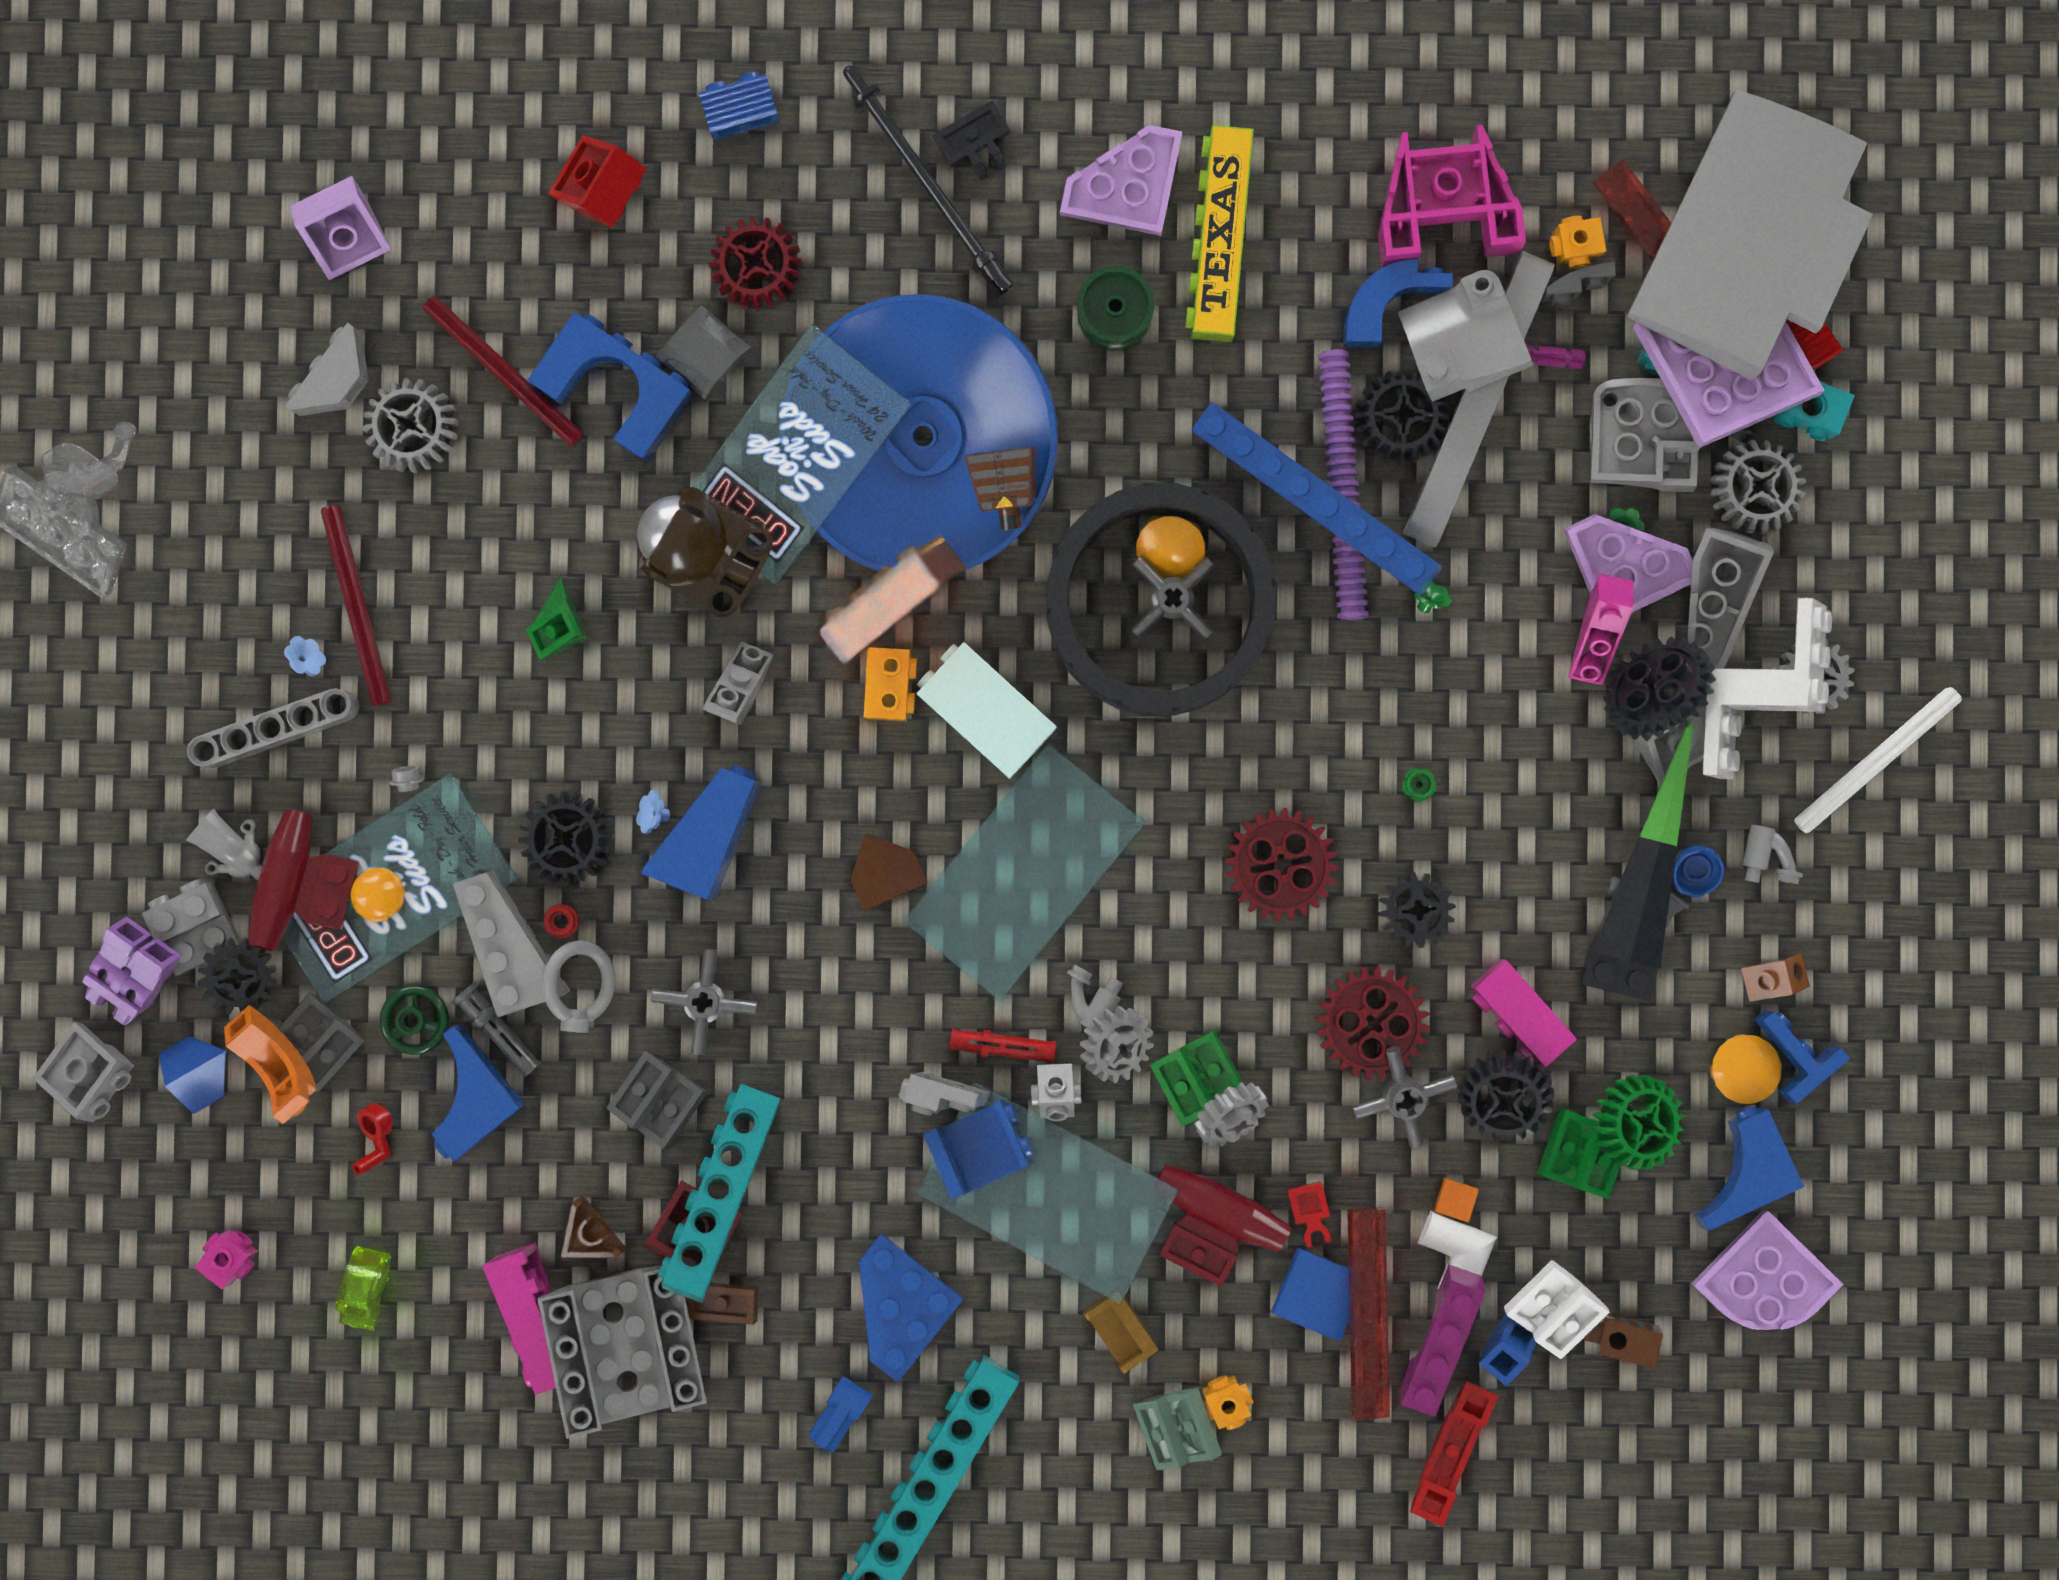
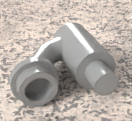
M1759 825L1750 826L1742 866L1747 867L1745 881L1759 883L1761 870L1767 871L1771 849L1776 851L1783 868L1776 869L1778 881L1798 884L1799 879L1803 877V873H1799L1796 870L1788 844L1783 837L1775 832L1776 829Z
M1075 964L1071 970L1068 969L1067 974L1072 976L1071 996L1074 1012L1081 1021L1080 1024L1093 1029L1095 1024L1092 1019L1094 1017L1102 1020L1105 1009L1114 1013L1121 1000L1117 994L1123 983L1111 977L1105 989L1099 987L1091 1004L1088 1006L1085 1001L1084 983L1090 985V978L1093 974Z

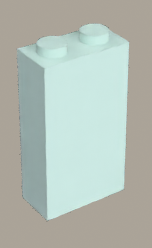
M963 642L959 647L953 644L940 658L944 664L936 673L930 669L917 683V686L921 689L916 694L1007 778L1011 779L1057 729V726L966 643Z

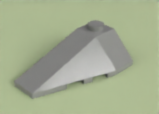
M1706 527L1692 562L1687 641L1689 644L1694 641L1700 649L1702 648L1710 658L1709 661L1715 669H1724L1774 551L1770 544L1743 534Z

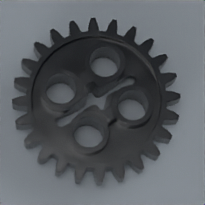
M1669 637L1664 645L1660 639H1656L1653 648L1650 649L1646 644H1643L1641 654L1638 655L1632 651L1630 652L1632 660L1629 663L1626 661L1620 662L1623 670L1611 673L1616 681L1606 684L1605 687L1610 693L1603 696L1604 701L1608 704L1604 707V710L1609 715V720L1624 736L1629 734L1633 740H1636L1641 735L1645 741H1649L1654 733L1660 740L1663 738L1665 730H1669L1674 735L1676 734V725L1681 723L1683 726L1688 727L1687 718L1690 715L1694 717L1700 716L1696 708L1698 706H1707L1709 703L1704 698V695L1714 693L1710 684L1716 681V677L1712 673L1715 667L1709 661L1710 658L1704 650L1700 649L1694 641L1689 644L1685 638H1681L1677 643L1673 637Z

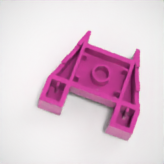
M1483 125L1476 126L1470 145L1409 150L1408 132L1402 133L1395 154L1378 231L1381 268L1402 260L1419 259L1421 245L1418 226L1480 220L1485 258L1520 254L1526 243L1522 207L1518 198L1514 197L1508 184L1509 179L1504 169H1501L1492 151L1493 146Z

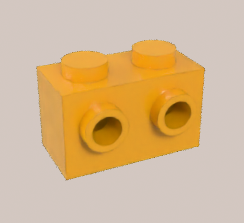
M868 647L864 701L865 719L907 722L908 714H914L915 693H909L910 679H916L917 658H911L910 650Z

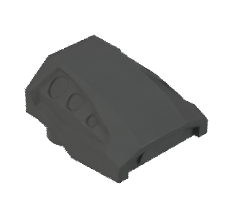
M700 306L668 340L656 358L669 370L678 373L689 381L690 384L688 386L707 401L711 397L709 393H713L719 387L720 382L725 380L724 377L731 370H734L735 366L739 365L742 359L746 357L745 353L749 355L753 349L705 307Z

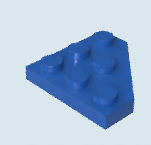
M881 1232L859 1261L869 1353L872 1363L896 1382H899L959 1306L963 1297Z

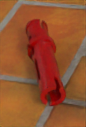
M952 1028L949 1050L980 1053V1057L987 1058L988 1055L1054 1063L1056 1041L1050 1042L1024 1037L990 1034L991 1030L986 1029L982 1033ZM974 1040L1000 1044V1046L995 1047L969 1043V1041ZM1006 1045L1035 1048L1036 1051L1006 1048Z

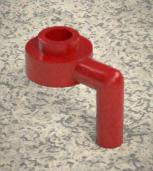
M376 1103L366 1106L357 1114L360 1129L366 1137L373 1141L375 1151L352 1164V1169L358 1176L387 1160L391 1155L386 1135L392 1130V1116L385 1107Z

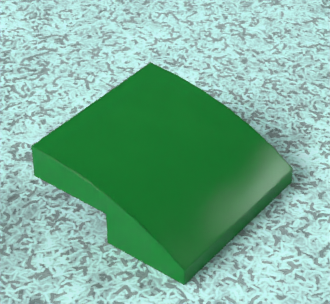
M1216 1030L1189 1042L1150 1064L1182 1127L1199 1119L1197 1114L1205 1111L1204 1105L1210 1100H1214L1217 1093L1221 1095L1228 1087L1231 1086V1088L1235 1087L1236 1089L1240 1083H1243Z
M1559 1108L1537 1174L1609 1199L1620 1166L1613 1162V1158L1603 1154L1605 1147L1599 1146L1596 1143L1601 1133H1596L1592 1128L1599 1125V1121Z

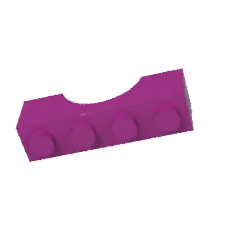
M1450 1264L1448 1265L1436 1295L1434 1313L1428 1333L1418 1354L1411 1358L1400 1385L1402 1406L1434 1417L1436 1416L1485 1295L1482 1275Z

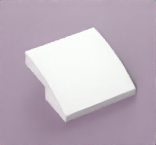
M1553 1260L1504 1306L1508 1317L1532 1332L1535 1342L1560 1359L1610 1313L1609 1309L1587 1287Z

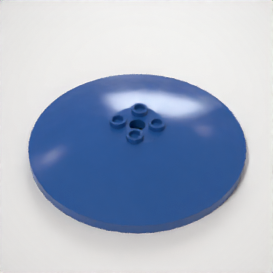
M922 294L898 295L865 304L838 319L819 335L807 350L815 355V359H808V357L814 358L813 355L803 356L796 368L802 371V374L807 375L805 380L813 381H807L809 382L807 384L800 377L791 378L784 402L795 403L798 406L799 412H806V418L813 419L814 424H821L824 427L823 431L830 433L829 439L843 442L854 451L855 455L852 458H847L844 456L845 453L830 446L839 457L841 463L835 469H827L817 464L810 457L812 452L824 453V458L832 460L824 448L825 443L816 444L812 442V439L815 437H804V433L809 430L803 431L794 427L780 430V438L787 437L789 444L793 443L791 439L794 437L804 438L805 441L801 445L809 444L808 449L799 453L806 455L804 460L809 459L811 461V466L808 468L804 466V460L791 458V452L784 450L786 445H783L782 442L781 453L786 454L787 460L798 464V472L808 473L824 485L823 490L816 491L813 489L814 486L800 479L801 483L809 491L810 498L804 502L797 501L806 518L818 533L838 551L863 566L882 573L910 578L940 577L970 569L989 560L1016 540L1033 520L1048 493L1055 471L1059 440L1058 420L1049 384L1034 356L1019 337L992 315L973 305L947 297ZM817 358H819L818 361L824 362L823 367L827 365V367L824 369H832L833 373L840 375L842 378L839 379V377L833 375V377L836 380L834 384L826 381V378H829V380L834 381V379L832 378L831 374H826L827 371L822 370L823 367H818L820 365H823V363L816 365L819 362L813 363V361H816ZM803 382L802 385L805 387L807 386L809 388L805 389L801 387L799 383ZM842 384L853 385L856 391H860V394L858 396L865 395L863 398L869 400H867V402L860 401L857 403L860 405H865L866 407L863 408L856 405L855 402L861 399H856L858 397L852 395L853 392H850V390L854 389L846 390L851 386H847L844 388ZM830 389L829 391L825 392V393H828V394L831 395V396L828 397V398H829L830 400H836V401H839V402H840V405H838V406H835V405L838 404V403L835 402V401H829V402H828V405H829L832 409H836L835 412L829 410V409L826 407L827 399H825V397H827V396L822 397V395H826V394H820L821 392H824V391H822V390ZM879 406L877 408L880 411L878 414L867 413V411L872 409L871 407ZM881 412H885V413L888 414V417H886V418H881V417H876V416H886V415L882 414ZM850 413H854V415L852 416H856L860 418V421L866 423L865 427L872 428L869 432L876 431L875 435L867 437L873 439V441H868L865 439L866 435L873 433L861 434L865 431H868L869 429H864L861 432H859L861 429L865 428L858 426V424L861 422H853L854 419L848 421L843 420L853 418L848 416L851 415ZM784 417L781 419V424L794 420L796 417ZM875 417H876L878 420L882 419L883 421L878 422V421L875 420ZM921 426H927L933 433V440L928 446H923L916 440V431ZM1037 446L1035 504L1019 507L1022 528L1001 530L998 510L981 511L965 456L975 453ZM795 475L787 476L789 485L794 487L793 491L802 493L794 482Z

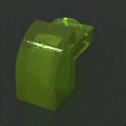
M356 1246L347 1264L338 1291L335 1310L340 1311L339 1323L353 1328L374 1331L378 1322L379 1298L389 1279V1253Z

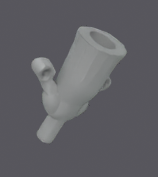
M213 808L186 839L187 842L198 846L224 863L220 864L216 860H211L205 866V872L208 875L229 873L234 877L251 875L255 879H259L262 865H260V849L258 844L255 843V822L251 819H246L241 824L240 830L244 833L243 840ZM245 824H249L251 828L246 829ZM210 865H214L215 870H211Z

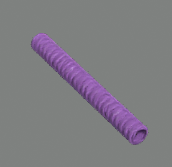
M1343 349L1326 350L1318 355V360L1322 361V364L1319 365V371L1323 372V375L1319 378L1324 385L1321 386L1320 391L1324 393V397L1321 398V403L1325 404V407L1322 408V414L1326 415V418L1323 419V424L1327 425V429L1323 432L1328 438L1324 441V445L1328 447L1325 456L1329 457L1326 467L1330 468L1327 478L1331 479V483H1328V485L1361 507L1356 499L1360 497V493L1356 491L1359 482L1355 481V477L1358 476V471L1354 470L1357 460L1353 459V455H1356L1357 452L1353 448L1356 439L1352 437L1355 428L1351 426V423L1354 422V417L1350 416L1353 406L1349 405V402L1353 399L1352 395L1348 392L1352 389V385L1348 383L1351 374L1347 373L1350 363L1346 362V359L1349 358V352ZM1335 535L1332 538V543H1335L1336 548L1332 549V553L1336 554L1333 564L1337 565L1334 575L1338 576L1335 586L1339 587V591L1336 592V597H1339L1340 602L1336 603V607L1340 608L1337 618L1344 621L1365 619V617L1369 616L1368 611H1365L1368 601L1364 600L1367 590L1363 589L1366 579L1362 578L1365 568L1361 566L1365 559L1361 556V553Z

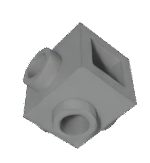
M1072 1063L1037 1065L1038 1085H1031L1032 1106H1039L1040 1119L1047 1118L1051 1121H1062L1067 1117H1075L1074 1104H1081L1080 1083H1073Z

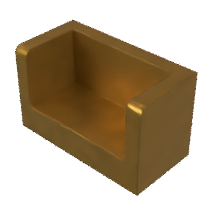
M1118 1287L1083 1310L1084 1317L1087 1321L1091 1322L1118 1362L1119 1369L1123 1374L1158 1351L1157 1344Z

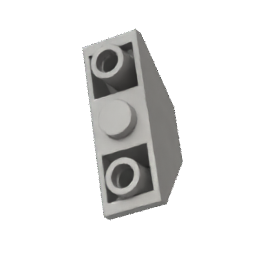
M348 322L344 328L340 327L333 333L329 341L331 345L323 356L319 355L312 361L308 369L310 373L302 383H297L289 392V401L285 407L297 415L304 416L348 409L369 382L362 333Z
M741 641L705 702L703 710L742 725L755 702L772 661L773 654Z

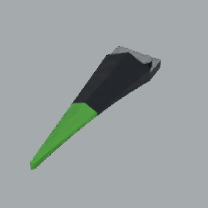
M1689 722V726L1684 728L1639 839L1589 946L1580 979V984L1646 1001L1651 999L1657 972L1661 966L1692 740V722Z

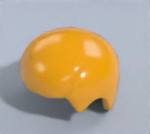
M374 867L366 870L357 877L351 888V903L356 913L366 921L385 922L401 909L404 902L405 889L401 879L389 869Z

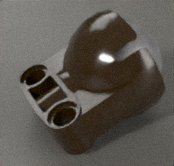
M684 485L679 489L677 495L661 498L651 504L643 513L637 530L638 544L642 552L639 568L643 573L708 608L710 613L719 618L728 617L737 610L761 572L773 545L771 532L764 522L753 520L703 491ZM753 532H761L766 536L765 541L759 546L748 544L746 541L747 537ZM718 592H726L731 595L730 601L725 605L715 604L712 598Z

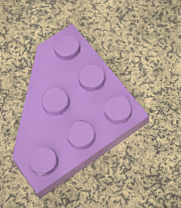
M1148 125L1123 144H1118L1097 158L1094 163L1080 172L1077 171L1069 176L1066 180L1060 215L1161 236L1183 132Z
M1596 514L1563 529L1590 595L1598 574L1632 580V612L1691 584L1693 560L1686 547Z

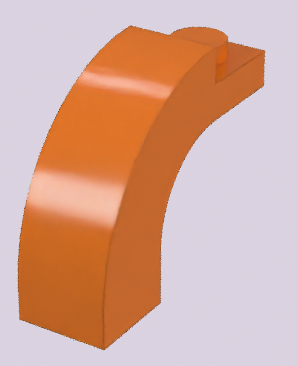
M249 1005L224 1027L225 1044L227 1048L245 1060L264 1081L270 1094L272 1116L284 1124L292 1116L299 1115L305 1109L309 1102V1096L317 1090L316 1084L307 1064L293 1044L271 1021Z

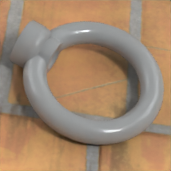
M578 940L561 946L553 953L545 967L542 979L543 996L549 1010L561 1020L560 1031L588 1033L589 1022L598 1018L606 1010L615 990L613 964L607 953L592 942ZM579 954L587 955L596 962L600 969L602 980L597 999L584 1010L567 1008L561 1002L556 987L558 972L563 963L570 957Z

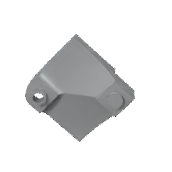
M1481 270L1461 278L1460 283L1454 288L1398 312L1417 367L1432 402L1464 388L1469 393L1533 366L1500 279L1491 271ZM1482 283L1489 284L1487 289L1483 291L1477 290L1478 286Z
M1658 378L1612 379L1600 384L1592 398L1590 483L1640 486L1668 492H1694L1697 487L1698 451L1700 448L1696 444L1662 380ZM1613 397L1616 404L1614 406H1607L1603 399Z

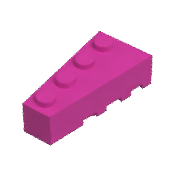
M534 1242L497 1255L482 1267L511 1335L512 1346L523 1364L522 1374L524 1381L528 1387H532L536 1395L554 1389L556 1386L537 1299L553 1291L537 1244Z

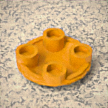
M1154 516L1148 520L1147 525L1139 534L1136 541L1137 558L1142 555L1164 579L1168 577L1183 579L1203 560L1205 556V541L1202 537V531L1196 523L1179 516Z
M1738 1034L1728 1039L1718 1048L1710 1067V1076L1714 1080L1716 1087L1726 1098L1736 1103L1754 1104L1765 1100L1775 1091L1781 1079L1782 1065L1777 1051L1769 1042L1758 1036Z

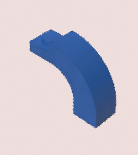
M1407 259L1391 263L1375 272L1363 283L1349 306L1344 322L1343 348H1378L1382 342V317L1386 305L1402 295L1441 294L1453 287V273H1443L1442 268H1425L1422 270V273H1418V259Z

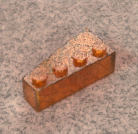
M941 534L917 549L910 545L896 557L899 563L893 569L888 565L872 577V580L875 582L874 585L868 590L863 585L848 597V600L851 602L849 606L843 609L840 605L824 618L827 624L818 633L843 664L859 655L890 630L893 624L895 625L916 609L917 604L919 605L943 587V583L966 568Z

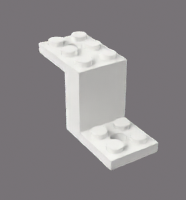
M1798 598L1794 670L1715 669L1712 671L1716 681L1710 684L1714 693L1707 695V702L1709 704L1706 706L1703 775L1718 779H1734V771L1737 772L1739 770L1740 754L1739 751H1735V740L1741 734L1742 722L1741 717L1737 716V710L1822 712V703H1827L1829 696L1828 683L1823 682L1824 668H1829L1830 648L1825 647L1826 633H1830L1832 628V614L1830 611H1827V606L1813 598Z

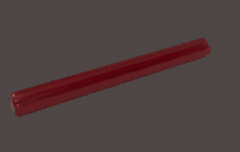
M432 296L425 302L423 310L569 446H575L582 439L583 432L441 300L436 296Z
M329 505L323 507L320 512L369 698L373 706L386 705L391 702V696L340 506Z

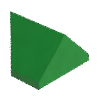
M561 576L534 623L526 628L539 660L546 659L589 639Z

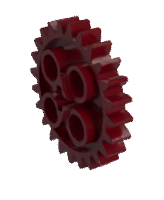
M1282 808L1280 817H1276L1273 809H1268L1267 820H1264L1259 813L1254 814L1256 824L1253 826L1247 821L1242 822L1246 833L1234 832V837L1239 841L1238 845L1230 844L1226 847L1234 852V857L1224 859L1225 863L1233 865V870L1225 873V877H1235L1236 882L1229 889H1240L1242 891L1237 899L1239 903L1247 899L1251 901L1248 906L1249 912L1254 911L1258 906L1261 907V918L1265 919L1269 911H1273L1275 921L1280 920L1282 912H1286L1289 920H1294L1296 909L1303 916H1307L1306 905L1309 903L1313 907L1319 908L1320 905L1316 899L1317 895L1329 897L1328 892L1323 887L1325 884H1335L1336 882L1328 877V872L1338 870L1337 866L1329 864V859L1337 856V852H1327L1326 849L1333 842V839L1322 840L1320 836L1324 832L1325 827L1322 826L1313 830L1311 827L1314 818L1310 817L1304 823L1301 822V811L1299 810L1296 811L1292 818H1289L1287 808ZM1291 834L1299 835L1304 842L1303 849L1298 854H1292L1286 848V840ZM1256 841H1264L1269 846V855L1265 860L1259 861L1252 856L1251 848ZM1281 854L1283 860L1304 856L1311 857V862L1285 867L1284 874L1282 875L1279 869L1257 873L1250 871L1253 866L1276 862L1278 859L1277 855ZM1299 868L1307 870L1310 874L1309 884L1302 889L1296 887L1292 881L1294 872ZM1264 875H1270L1276 881V889L1270 895L1262 894L1258 888L1259 879Z
M1378 966L1374 967L1372 975H1368L1365 967H1360L1359 977L1357 978L1351 971H1347L1348 982L1346 983L1336 978L1334 982L1338 990L1334 992L1325 989V993L1330 998L1329 1003H1318L1321 1008L1326 1010L1325 1015L1315 1016V1019L1324 1022L1325 1026L1316 1030V1034L1326 1035L1327 1037L1320 1044V1047L1322 1049L1332 1047L1333 1049L1328 1059L1333 1061L1340 1057L1341 1061L1338 1068L1342 1071L1349 1065H1352L1351 1076L1356 1077L1362 1069L1364 1070L1366 1080H1371L1373 1071H1377L1379 1078L1384 1080L1386 1069H1390L1386 1050L1390 1047H1399L1403 1064L1410 1068L1411 1064L1407 1057L1410 1054L1416 1057L1421 1056L1415 1048L1416 1044H1427V1041L1419 1036L1420 1031L1430 1030L1429 1026L1421 1023L1422 1018L1430 1015L1429 1012L1419 1010L1418 1008L1425 1002V998L1412 997L1418 987L1412 985L1404 988L1407 977L1402 975L1394 981V970L1389 969L1385 976L1382 977L1380 967ZM1378 988L1383 994V1001L1380 1006L1371 1008L1366 1003V995L1370 990ZM1392 1002L1397 1003L1395 1009L1377 1021L1378 1030L1375 1031L1369 1028L1353 1044L1348 1043L1350 1037L1368 1025L1366 1020L1368 1015L1378 1017ZM1346 1011H1352L1357 1019L1356 1025L1350 1030H1343L1339 1025V1018ZM1400 1015L1405 1020V1029L1402 1033L1393 1035L1389 1030V1021L1394 1016ZM1369 1038H1375L1379 1043V1050L1372 1057H1366L1362 1052V1044Z

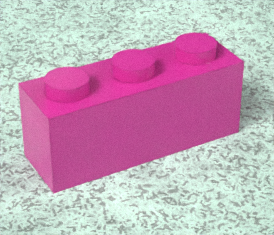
M1500 959L1470 986L1475 992V995L1472 997L1473 1001L1485 1013L1489 1010L1492 1011L1499 1019L1495 1023L1497 1028L1508 1039L1514 1036L1522 1045L1519 1052L1524 1058L1531 1055L1534 1058V1064L1536 1062L1538 1064L1542 1063L1544 1067H1547L1577 1040L1507 960Z

